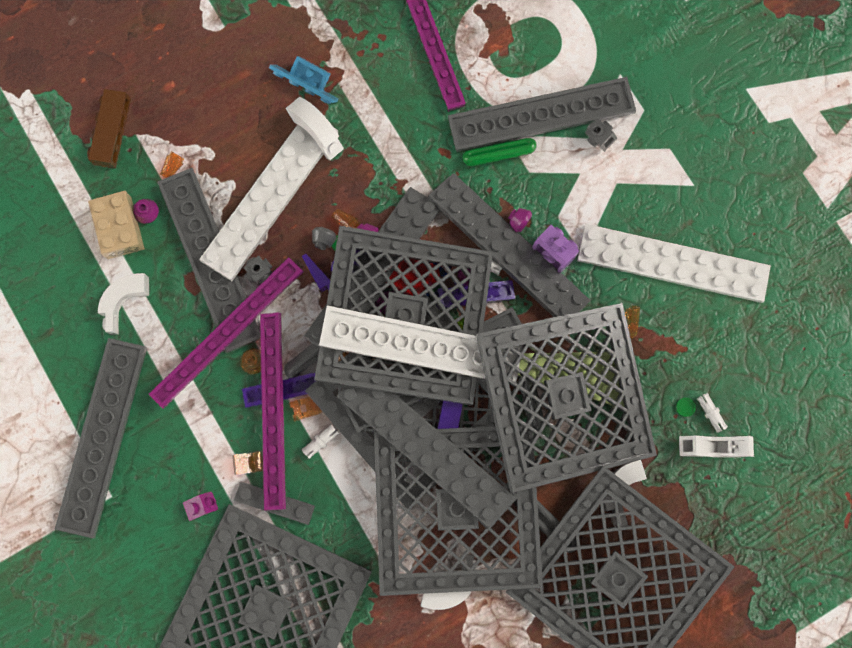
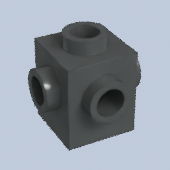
M599 119L592 122L585 132L588 136L587 141L594 148L598 146L604 152L617 140V137L612 131L613 127L607 121L602 122Z
M260 256L252 257L246 262L244 267L247 271L245 276L251 283L255 281L260 286L272 274L270 270L272 265L266 258L262 260Z

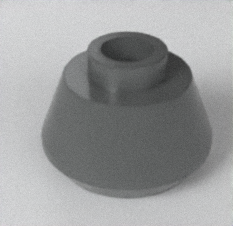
M316 227L312 230V242L320 250L330 248L337 240L336 234L329 229Z

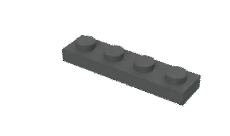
M240 482L234 501L264 510V489ZM286 496V509L264 511L309 525L315 506Z

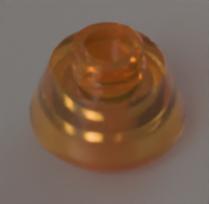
M250 348L241 355L240 365L246 373L257 374L261 372V350Z

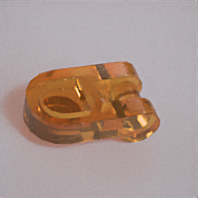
M631 305L630 308L626 309L625 313L631 339L638 333L640 307L636 305Z
M310 397L289 402L290 408H293V421H299L323 413ZM305 405L307 411L301 412L300 406Z

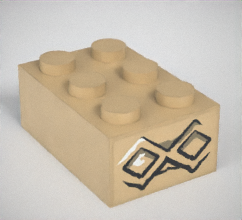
M126 191L88 201L100 251L105 258L112 259L144 250L139 225L133 213L132 198Z

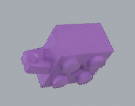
M550 225L534 242L532 248L537 250L549 263L557 268V272L560 274L575 259L579 250L574 241L567 240L563 236L564 233L561 229Z

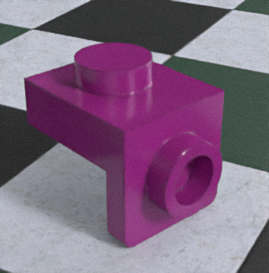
M212 492L198 495L183 502L189 521L218 510Z

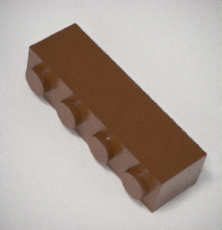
M104 89L103 95L100 96V109L95 117L96 127L92 131V144L87 152L88 160L95 166L116 169L131 102L126 92Z

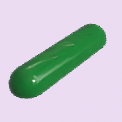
M525 138L466 151L462 159L467 166L472 167L529 155L536 150L537 142L532 138Z

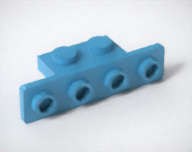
M296 57L290 72L278 65L269 66V69L274 71V75L280 78H288L289 83L297 87L299 85L304 87V91L311 95H319L321 97L320 100L331 104L338 101L337 97L324 91L331 73L302 57Z

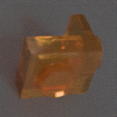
M261 451L232 455L234 475L263 471V455H261Z

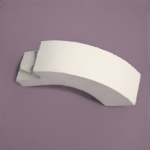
M299 97L286 108L294 123L302 126L315 139L326 159H333L344 149L338 140L339 135L310 102Z
M146 274L123 276L114 281L105 290L98 306V314L105 316L103 319V329L110 335L119 334V310L126 300L137 296H149V277Z
M679 436L680 456L754 457L752 436Z
M641 460L627 463L613 472L628 485L647 479ZM607 494L604 499H612V497ZM614 502L603 503L604 511L612 510V513H615ZM618 503L619 512H623L622 505ZM625 515L619 516L620 525L627 526ZM616 516L611 517L613 525L617 526Z
M467 554L464 558V563L469 567L476 562L473 555ZM472 591L423 594L421 607L434 610L448 609L463 602Z

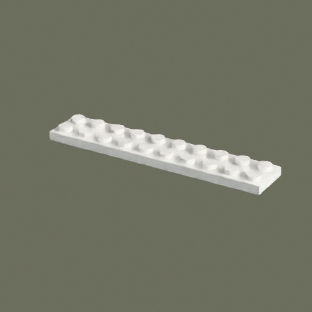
M297 125L199 259L202 263L230 281L234 280L323 155L315 139L302 126Z
M589 224L584 226L577 258L578 262L763 303L765 300L771 265Z
M327 306L319 343L321 347L485 379L477 338L474 335ZM523 345L514 346L513 348L520 352ZM509 351L505 359L513 364L517 356ZM505 365L506 374H507V372L509 371L510 367H508L507 365ZM514 371L510 377L515 383L518 373Z

